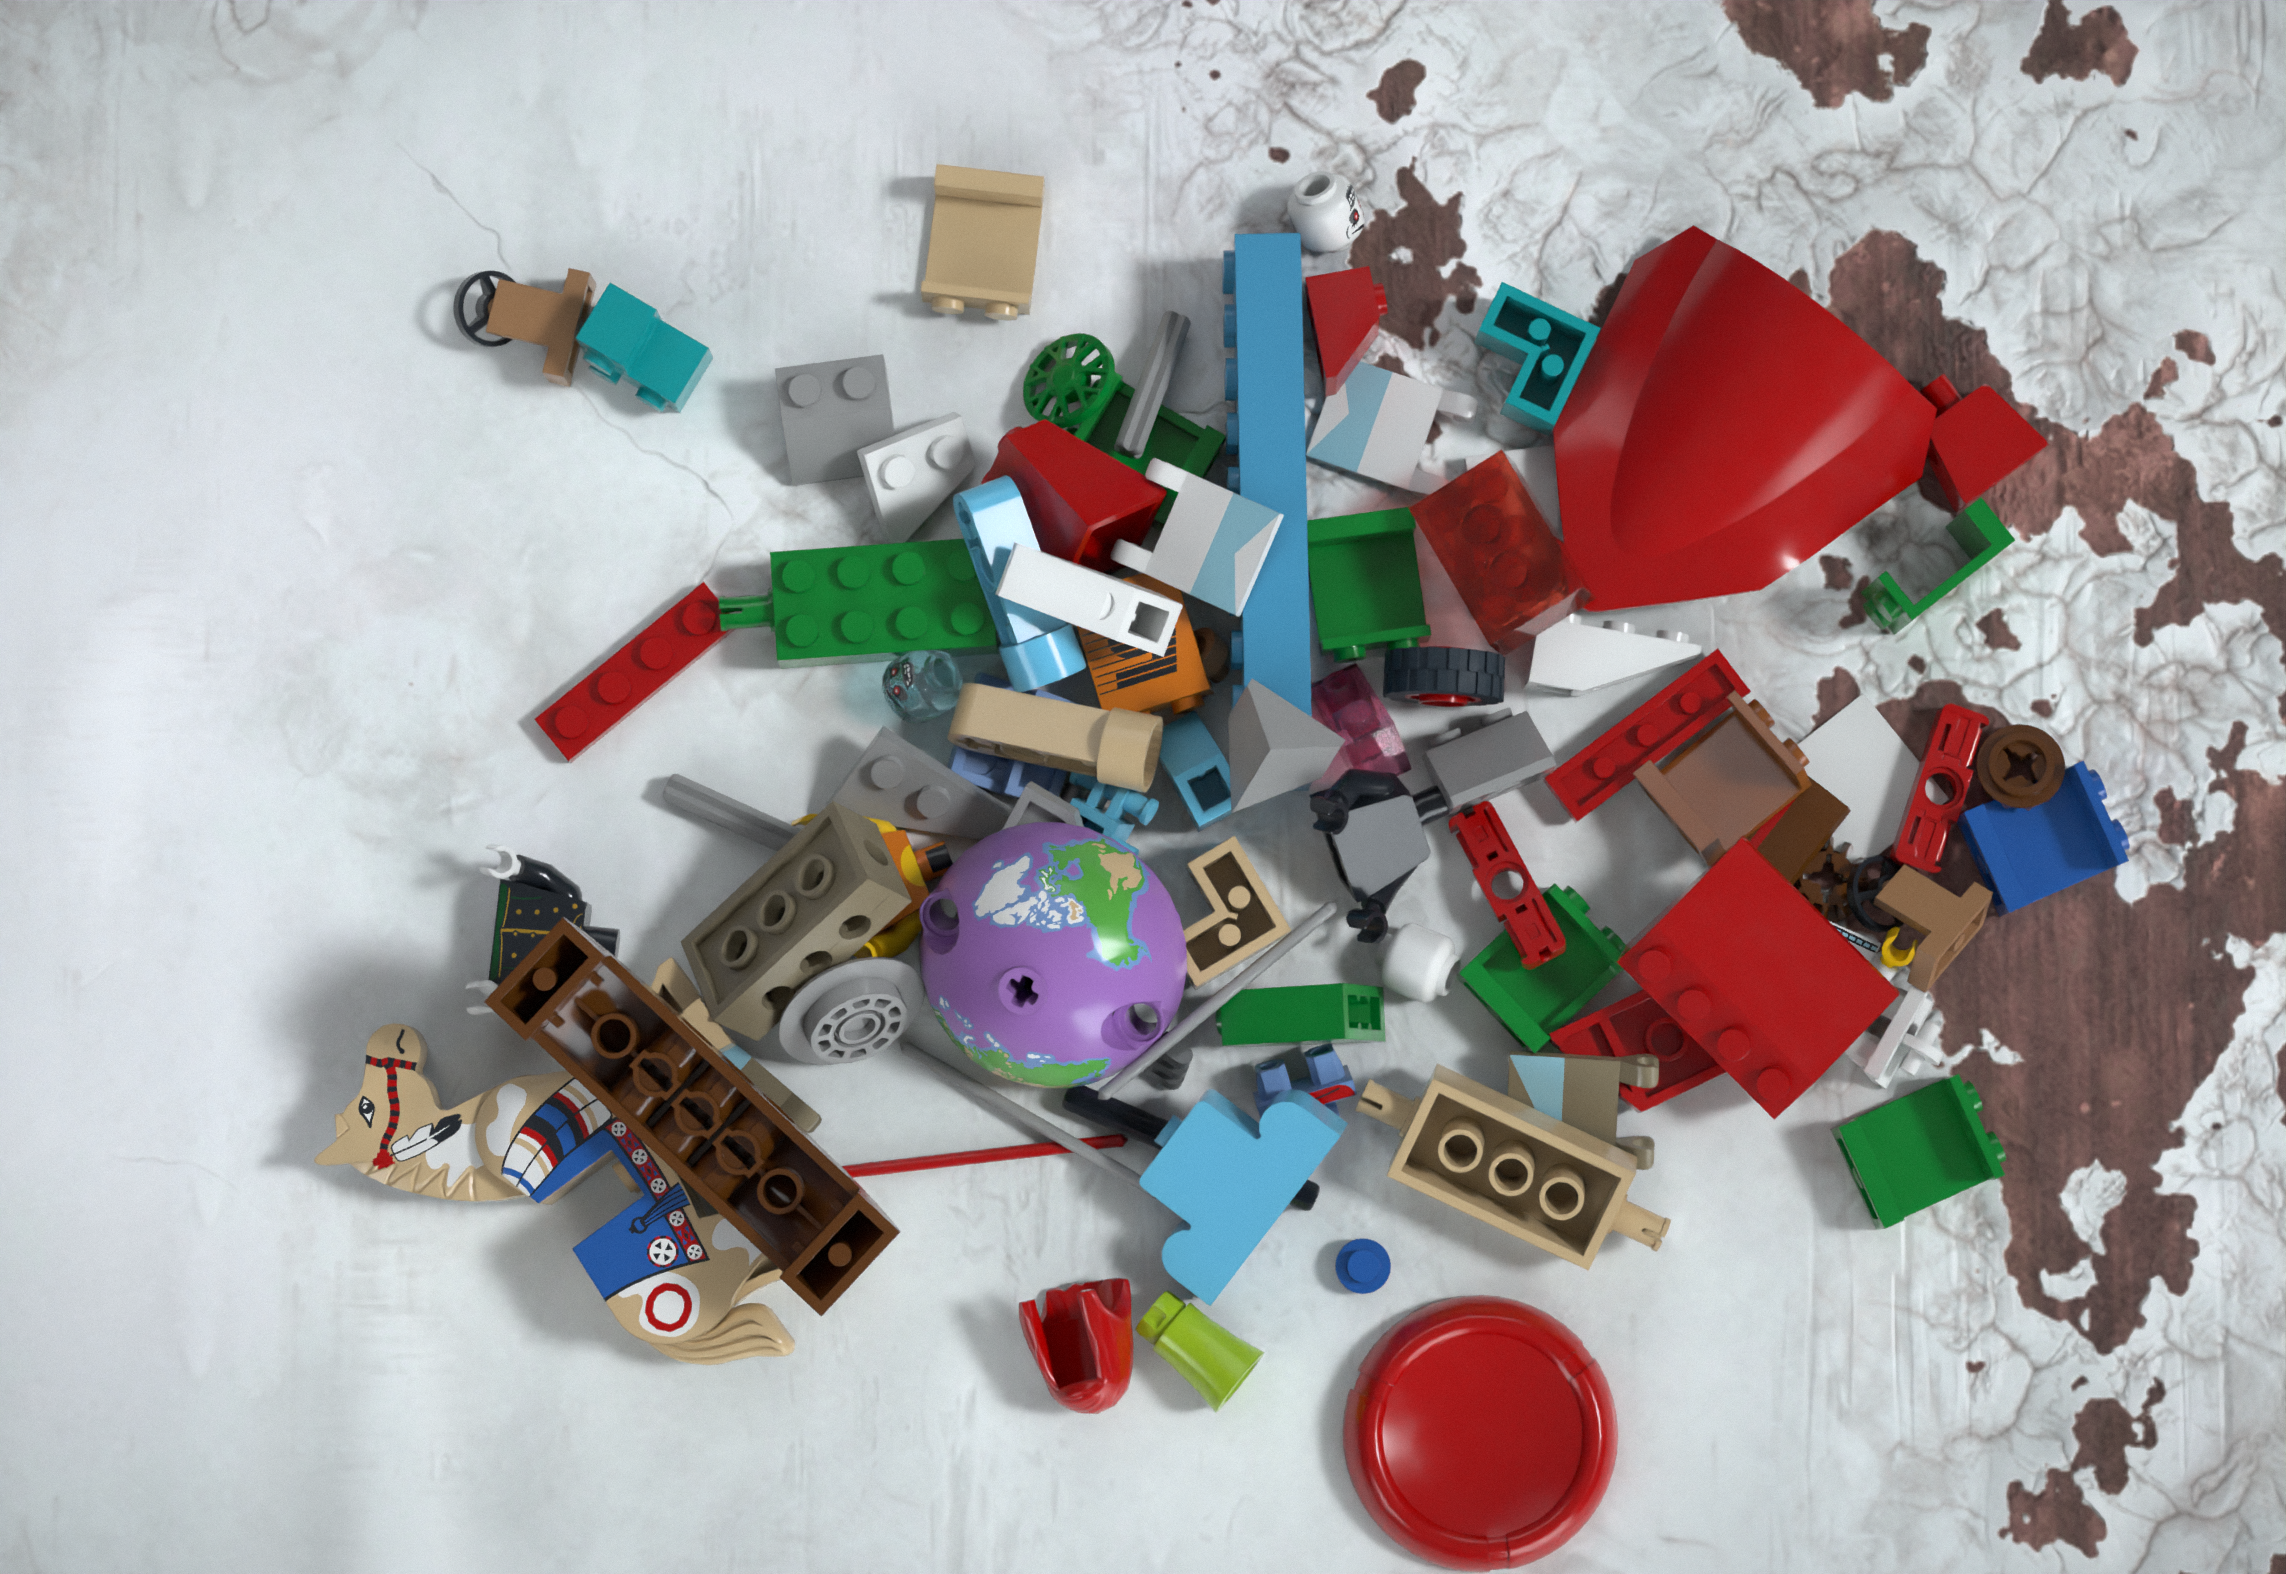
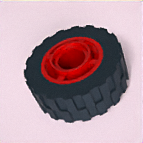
M1449 646L1409 647L1387 650L1384 660L1383 697L1394 701L1436 707L1486 706L1504 702L1505 657L1489 651Z

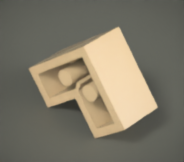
M1235 836L1187 864L1186 870L1212 911V914L1183 930L1187 951L1186 976L1196 991L1280 941L1291 932V929Z

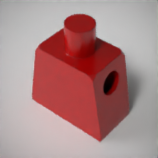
M1942 374L1919 391L1937 408L1926 457L1956 513L2049 445L2042 435L1987 384H1983L1963 399L1947 376Z

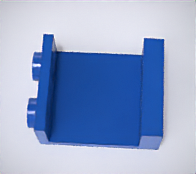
M2084 760L2065 769L2062 785L2049 802L2037 805L2029 811L2024 808L2014 807L2005 809L2000 802L1993 800L1959 815L1957 825L1986 889L1993 892L1991 900L1999 917L2129 861L2125 850L2130 848L2127 834L2117 819H2110L2102 800L2107 799L2102 779L2095 769L2088 771Z

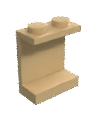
M936 164L934 180L935 203L925 281H922L921 284L922 301L932 303V310L946 314H962L964 307L985 309V316L998 320H1017L1018 313L1030 315L1045 194L1044 176Z

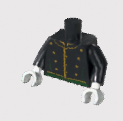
M489 844L485 847L486 849L497 851L501 857V863L496 870L480 867V872L483 875L500 878L489 979L469 983L465 989L478 988L482 991L486 1000L563 917L575 924L618 958L620 929L590 926L592 905L582 901V892L577 884L553 865L523 855H516L507 846ZM486 1003L483 1006L467 1008L468 1013L471 1015L493 1012Z

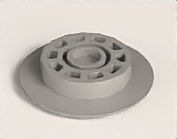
M865 957L835 965L810 979L789 1000L779 1021L780 1043L791 1057L809 1064L833 1065L853 1063L870 1058L890 1046L913 1023L924 1002V982L914 968L903 961L893 958Z

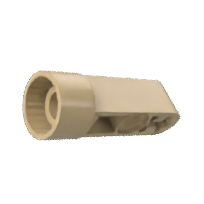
M966 683L961 686L947 739L956 746L970 751L1097 777L1099 783L1147 792L1153 781L1159 761L1163 738V720L1160 716L1117 707L1108 711L982 684Z

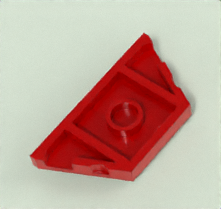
M1644 989L1547 1034L1551 1038L1549 1043L1563 1054L1612 1057L1652 1054L1658 1057L1659 1078L1655 1087L1642 1088L1619 1082L1618 1098L1637 1113L1644 1112L1726 1073Z

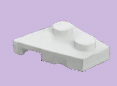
M956 412L949 413L857 450L885 544L905 543L976 467L963 418Z

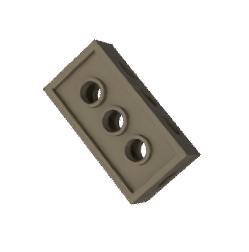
M832 801L681 941V945L713 1021L755 1041H759L779 1023L785 1006L805 983L826 969L846 962L911 903L912 900L877 824Z

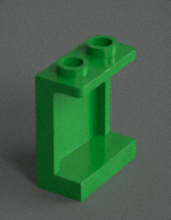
M1116 372L1110 392L1102 405L1090 417L1082 421L1078 429L1074 426L1066 429L1070 434L1144 476L1150 461L1153 458H1157L1205 479L1222 451L1226 440V435L1209 425L1204 429L1161 404L1142 456L1135 460L1119 455L1115 451L1114 445L1135 388L1126 384L1123 381V376ZM1100 379L1095 381L1092 388H1097ZM1163 485L1161 486L1167 493L1151 524L1152 527L1161 532L1179 493Z
M1554 883L1542 894L1565 937L1567 947L1563 954L1534 969L1527 970L1521 964V960L1524 958L1520 957L1505 929L1457 974V979L1526 1052H1533L1534 1054L1551 1039L1547 1034L1561 1028L1618 973L1624 970L1617 963V960L1626 944L1608 926L1605 925L1599 930L1585 915L1590 910L1589 905L1569 885L1561 890Z

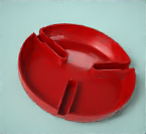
M1490 1295L1459 1296L1426 1305L1410 1313L1386 1331L1369 1350L1357 1370L1360 1374L1354 1389H1350L1347 1395L1342 1431L1345 1461L1352 1485L1360 1502L1380 1529L1395 1543L1427 1562L1449 1569L1479 1573L1504 1568L1509 1570L1533 1563L1550 1555L1574 1537L1592 1517L1607 1491L1614 1471L1618 1447L1617 1414L1608 1381L1597 1360L1592 1358L1588 1350L1582 1345L1581 1339L1562 1322L1532 1305L1515 1299Z

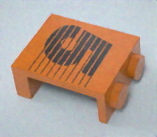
M1144 573L1121 579L1158 592L1183 606L1164 657L1077 626L1101 708L1111 711L1114 707L1151 714L1172 707L1174 715L1205 706L1203 697L1215 693L1212 683L1206 675L1181 590Z

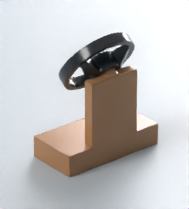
M569 268L563 293L561 294L516 283L510 276L499 271H480L467 277L459 286L454 298V318L461 333L469 341L479 346L497 347L505 345L514 339L548 347L542 373L550 383L570 387L580 351V345L576 340V336L589 316L596 282L589 272ZM490 277L499 279L497 288H495ZM480 279L483 295L476 302L475 310L477 317L467 325L463 312L464 298L470 286ZM487 325V333L501 336L502 338L495 341H487L481 339L475 333Z
M1881 855L1864 858L1857 862L1849 873L1846 885L1850 909L1855 918L1865 928L1883 933L1888 932L1894 927L1899 928L1905 923L1927 936L1916 949L1907 979L1908 983L1925 993L1981 929L1993 892L1974 881L1960 898L1905 864L1901 868L1891 858ZM1869 863L1882 865L1880 877L1874 878L1869 882L1867 891L1858 893L1859 876L1865 866ZM1869 900L1873 907L1891 914L1895 921L1890 925H1882L1875 922L1866 914L1860 902Z

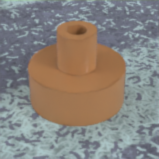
M1207 627L1199 628L1193 632L1207 678L1215 684L1220 683L1229 672L1228 666L1224 664L1228 655V645L1212 629Z

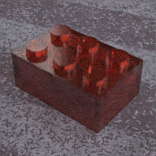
M1503 450L1498 451L1409 508L1487 642L1503 656L1597 599L1516 463Z

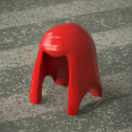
M1124 1278L1088 1281L1084 1284L1074 1283L1065 1291L1058 1287L1049 1289L1046 1292L1041 1316H1039L1035 1299L1019 1302V1320L1024 1337L1053 1399L1067 1409L1084 1414H1099L1115 1406L1128 1390L1133 1367L1134 1342L1129 1280Z

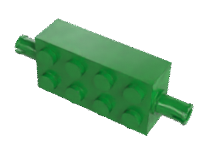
M964 538L770 552L772 589H768V594L735 597L719 596V609L721 613H732L720 614L721 631L770 627L771 632H775L777 661L781 669L998 654L996 626Z

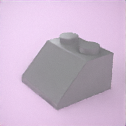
M884 355L775 368L781 420L792 485L798 486L864 477L857 450L895 435Z
M1509 707L1480 719L1483 727L1480 730L1463 736L1460 728H1456L1429 740L1433 749L1425 751L1422 759L1433 786H1438L1449 810V814L1446 817L1469 809L1480 802L1489 801L1543 779L1557 766L1552 753L1527 711L1513 716Z

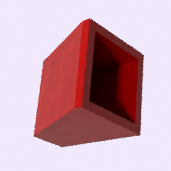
M1046 419L1025 428L1018 426L1008 431L999 441L997 446L999 451L993 465L981 481V484L1005 475L1009 476L1020 492L1040 550L1107 575L1127 567L1112 560L1110 557L1115 542L1118 539H1122L1141 546L1167 493L1160 484L1147 479L1143 474Z

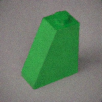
M1348 983L1242 989L1216 1011V1028L1222 1036V1046L1232 1047L1386 1042L1383 987Z

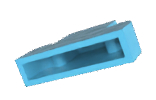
M1208 1089L1203 1093L1183 1121L1176 1115H1173L1154 1140L1163 1148L1150 1163L1139 1181L1140 1186L1183 1218L1175 1226L1162 1248V1262L1165 1270L1177 1282L1211 1306L1341 1137L1348 1123L1310 1094L1293 1089L1276 1095L1265 1109L1259 1123L1214 1089Z

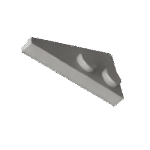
M884 726L825 805L826 807L832 801H835L861 816L890 821L896 827L979 840L1001 831L1013 810Z

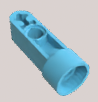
M1005 475L955 494L953 497L955 515L1002 643L998 649L1013 690L1023 692L1041 687L1086 668V663L1071 623L995 594L1014 542L1041 551L1022 497L1013 480Z

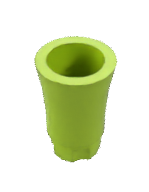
M1168 1290L1155 1301L1135 1328L1140 1336L1154 1345L1152 1350L1188 1381L1215 1413L1233 1396L1265 1353L1227 1331L1192 1303L1186 1306L1182 1300Z

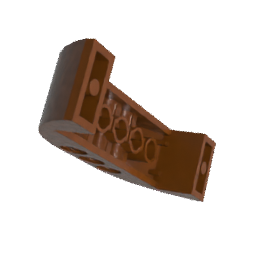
M565 917L550 930L484 1001L525 1041L535 1040L782 1271L779 1278L821 1317L901 1232L870 1195L782 1108L634 972Z

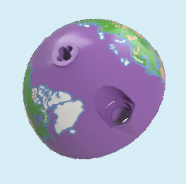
M1034 822L1009 827L991 834L967 849L948 868L938 886L921 904L919 917L922 924L919 943L920 973L924 982L926 996L934 1014L952 1042L966 1056L989 1072L1005 1079L1039 1088H1072L1098 1082L1115 1075L1154 1045L1168 1029L1178 1010L1184 992L1187 973V951L1181 919L1170 894L1156 874L1134 852L1114 839L1089 828L1060 822ZM941 899H949L955 903L959 919L951 918L944 913L941 908ZM1024 976L1034 981L1031 988L1033 992L1024 987L1026 983ZM1145 1004L1150 1006L1157 1015V1022L1149 1023L1140 1019L1135 1012L1134 1005Z

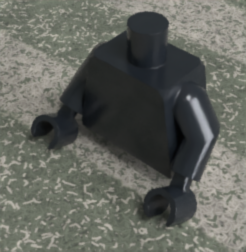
M1348 769L1329 789L1309 795L1311 799L1310 809L1316 813L1318 819L1313 823V829L1322 831L1339 880L1357 903L1361 902L1362 909H1352L1346 916L1349 927L1361 929L1357 935L1358 942L1377 944L1384 940L1387 934L1388 921L1385 914L1397 892L1418 865L1427 860L1431 854L1422 826L1448 815L1449 810L1440 789L1436 785L1411 796L1409 790L1395 773Z

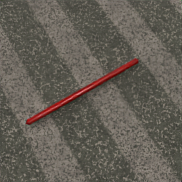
M1123 1134L1077 1138L1097 1150L1123 1147L1129 1140ZM1055 1141L877 1161L841 1167L852 1178L1074 1152Z

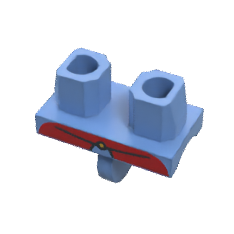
M1331 1043L1310 1048L1304 1052L1310 1071V1076L1289 1081L1283 1059H1273L1255 1066L1258 1091L1253 1092L1260 1119L1271 1100L1280 1092L1289 1089L1301 1090L1310 1094L1340 1117L1335 1101L1355 1096L1357 1092L1348 1066L1342 1065Z

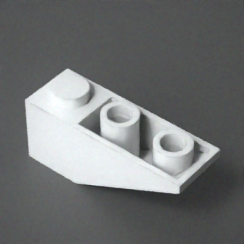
M1014 542L995 593L1005 599L1164 657L1183 606L1158 592Z
M1550 611L1549 619L1539 617L1535 623L1524 688L1580 697L1693 661L1700 654L1702 645L1688 643L1689 635L1681 632L1657 630L1656 637L1635 634L1636 626L1629 623L1603 621V627L1600 628L1581 624L1582 617L1579 615Z

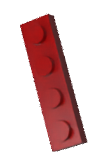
M704 582L701 583L534 720L564 757L572 763L736 630L721 631L720 614L730 613H721L718 598Z
M1717 648L1545 777L1543 782L1576 824L1636 779L1633 773L1647 761L1651 760L1653 764H1656L1728 710L1731 705L1727 696L1734 690L1742 698L1751 691Z

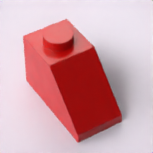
M1369 266L1305 277V301L1325 397L1337 394L1379 335L1380 316L1388 315L1383 284H1373Z

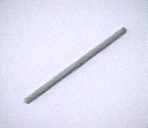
M1325 903L1319 910L1270 948L1135 1061L1125 1067L1118 1075L1101 1087L1098 1099H1110L1111 1096L1160 1058L1311 934L1329 917L1334 915L1337 903Z
M912 1043L900 1044L902 1054L1156 1199L1140 1186L1141 1175Z

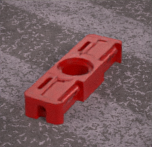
M1952 703L1946 704L1937 710L1889 858L1897 865L1902 867L1905 864L1908 867L1916 868V872L1925 876H1932L1941 871L1942 868L1935 866V862H1940L1951 826L1958 821L1974 772L1966 767H1971L1983 731L1982 729L1989 725L1987 716ZM1942 775L1951 782L1953 797L1949 803L1939 805L1930 801L1925 791L1926 782L1929 777Z
M1483 801L1473 806L1471 813L1465 816L1463 813L1453 816L1448 823L1450 832L1452 834L1457 830L1459 831L1455 836L1473 867V876L1498 922L1506 920L1503 925L1520 957L1524 958L1521 960L1523 968L1527 970L1534 969L1563 954L1567 947L1565 937L1492 803ZM1511 871L1522 878L1523 888L1515 898L1501 899L1492 891V882L1501 872Z

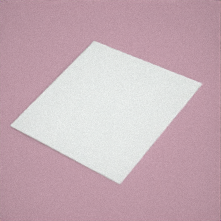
M1863 693L1798 744V747L1810 761L1804 767L1807 775L1851 810L1832 835L1834 837L1833 850L1840 852L1844 842L1853 845V850L1846 857L1851 863L1860 857L1864 859L1879 855L1894 843L1920 764ZM1929 777L1925 786L1926 795L1930 801L1942 805L1949 798L1934 779ZM1827 855L1826 860L1828 862L1830 860V856Z

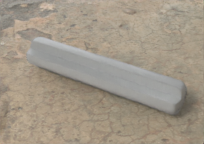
M1167 311L1163 314L1114 445V449L1119 455L1136 460L1143 454L1191 325L1189 318L1174 311Z
M673 774L669 778L663 791L662 797L666 802L777 852L801 830L679 774Z

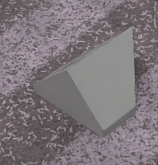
M1253 678L1246 686L1228 717L1231 814L1321 779L1345 742L1344 738Z

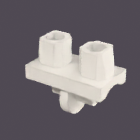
M1911 985L1909 991L1895 987L1900 992L1899 996L1880 1015V1017L1891 1022L1882 1039L1864 1031L1845 1051V1054L1853 1062L1864 1069L1863 1071L1872 1083L1884 1089L1888 1087L1907 1051L1909 1053L1900 1069L1911 1076H1915L1923 1060L1939 1066L1944 1057L1941 1051L1932 1046L1941 1030L1940 1027L1926 1021L1920 1034L1916 1037L1934 1004L1926 998L1927 993Z

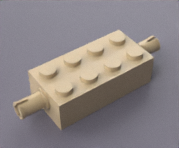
M1438 1063L1421 1098L1416 1096L1414 1100H1411L1375 1083L1374 1080L1369 1078L1364 1092L1361 1094L1356 1105V1112H1362L1400 1130L1398 1136L1401 1139L1391 1158L1387 1177L1588 1271L1606 1234H1610L1612 1230L1650 1247L1655 1252L1658 1251L1662 1244L1661 1237L1665 1238L1671 1219L1661 1217L1627 1201L1628 1195L1626 1193L1636 1175L1637 1156Z

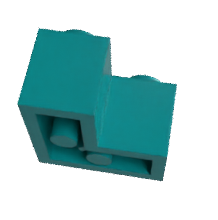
M611 282L576 336V340L584 352L582 358L590 364L588 367L590 371L613 385H616L620 378L638 388L635 397L659 412H663L666 406H669L680 413L713 360L708 347L662 321L657 309Z
M1501 282L1474 343L1522 365L1500 414L1549 437L1601 328Z

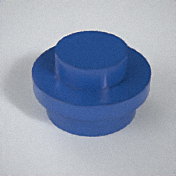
M1363 1238L1352 1240L1342 1247L1336 1258L1335 1269L1339 1281L1345 1288L1355 1293L1367 1294L1380 1289L1385 1284L1390 1275L1391 1263L1389 1255L1383 1246L1376 1241Z

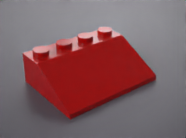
M1743 835L1625 946L1617 960V963L1774 1120L1810 1088L1900 994Z

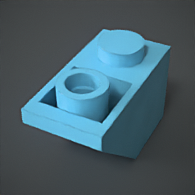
M1194 710L1164 726L1159 761L1197 831L1200 832L1232 815L1230 766L1196 711Z

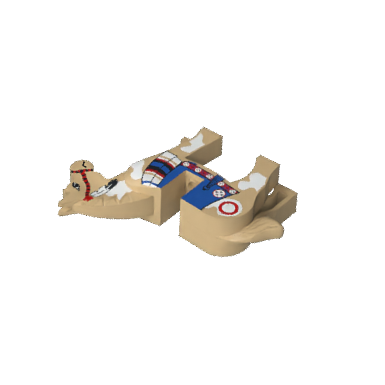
M670 957L659 965L651 988L720 1052L723 1053L736 1046L723 1026L713 1021L703 996L678 962ZM395 1023L383 1025L372 1034L366 1046L365 1071L361 1090L357 1097L347 1105L343 1113L335 1114L337 1140L315 1157L314 1162L316 1164L326 1166L351 1164L361 1173L385 1185L441 1199L487 1202L512 1200L528 1196L539 1204L553 1205L617 1157L619 1161L612 1166L615 1173L631 1193L635 1191L638 1194L642 1191L644 1196L572 1249L621 1326L633 1336L648 1342L662 1354L677 1361L690 1364L719 1365L750 1357H785L793 1353L795 1350V1340L771 1308L761 1303L739 1305L757 1290L780 1281L779 1277L782 1271L720 1213L706 1216L695 1190L568 1071L515 1077L452 1109L445 1110L435 1085L423 1074V1068L428 1056V1047L423 1035L413 1027Z

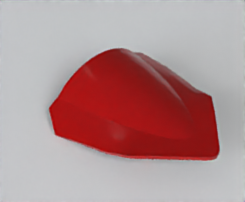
M1693 225L1634 260L1579 378L1553 428L1561 522L1568 582L1573 601L1579 608L1587 612H1608L1725 597L1764 589L1922 478L1937 408L1920 394L1875 349L1819 303L1752 257Z

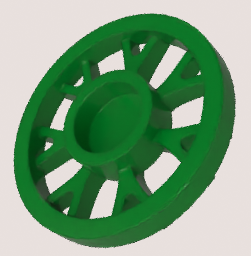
M1085 333L1062 336L1046 346L1029 366L1030 368L1023 383L1025 407L1029 414L1038 422L1046 419L1062 429L1072 427L1086 420L1102 405L1113 384L1115 363L1108 347L1098 338ZM1076 347L1072 358H1066L1067 349ZM1097 349L1100 355L1088 364L1083 365L1084 359ZM1055 359L1056 364L1050 372H1045L1046 366ZM1091 375L1101 376L1097 388L1090 387ZM1046 383L1047 388L1036 394L1037 385ZM1055 397L1057 400L1050 415L1042 414L1050 400ZM1080 400L1082 406L1070 413L1068 404Z

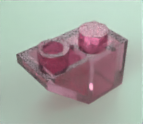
M1356 663L1342 670L1335 671L1311 684V697L1326 727L1345 739L1339 753L1348 769L1395 773L1397 777L1412 770L1394 721Z

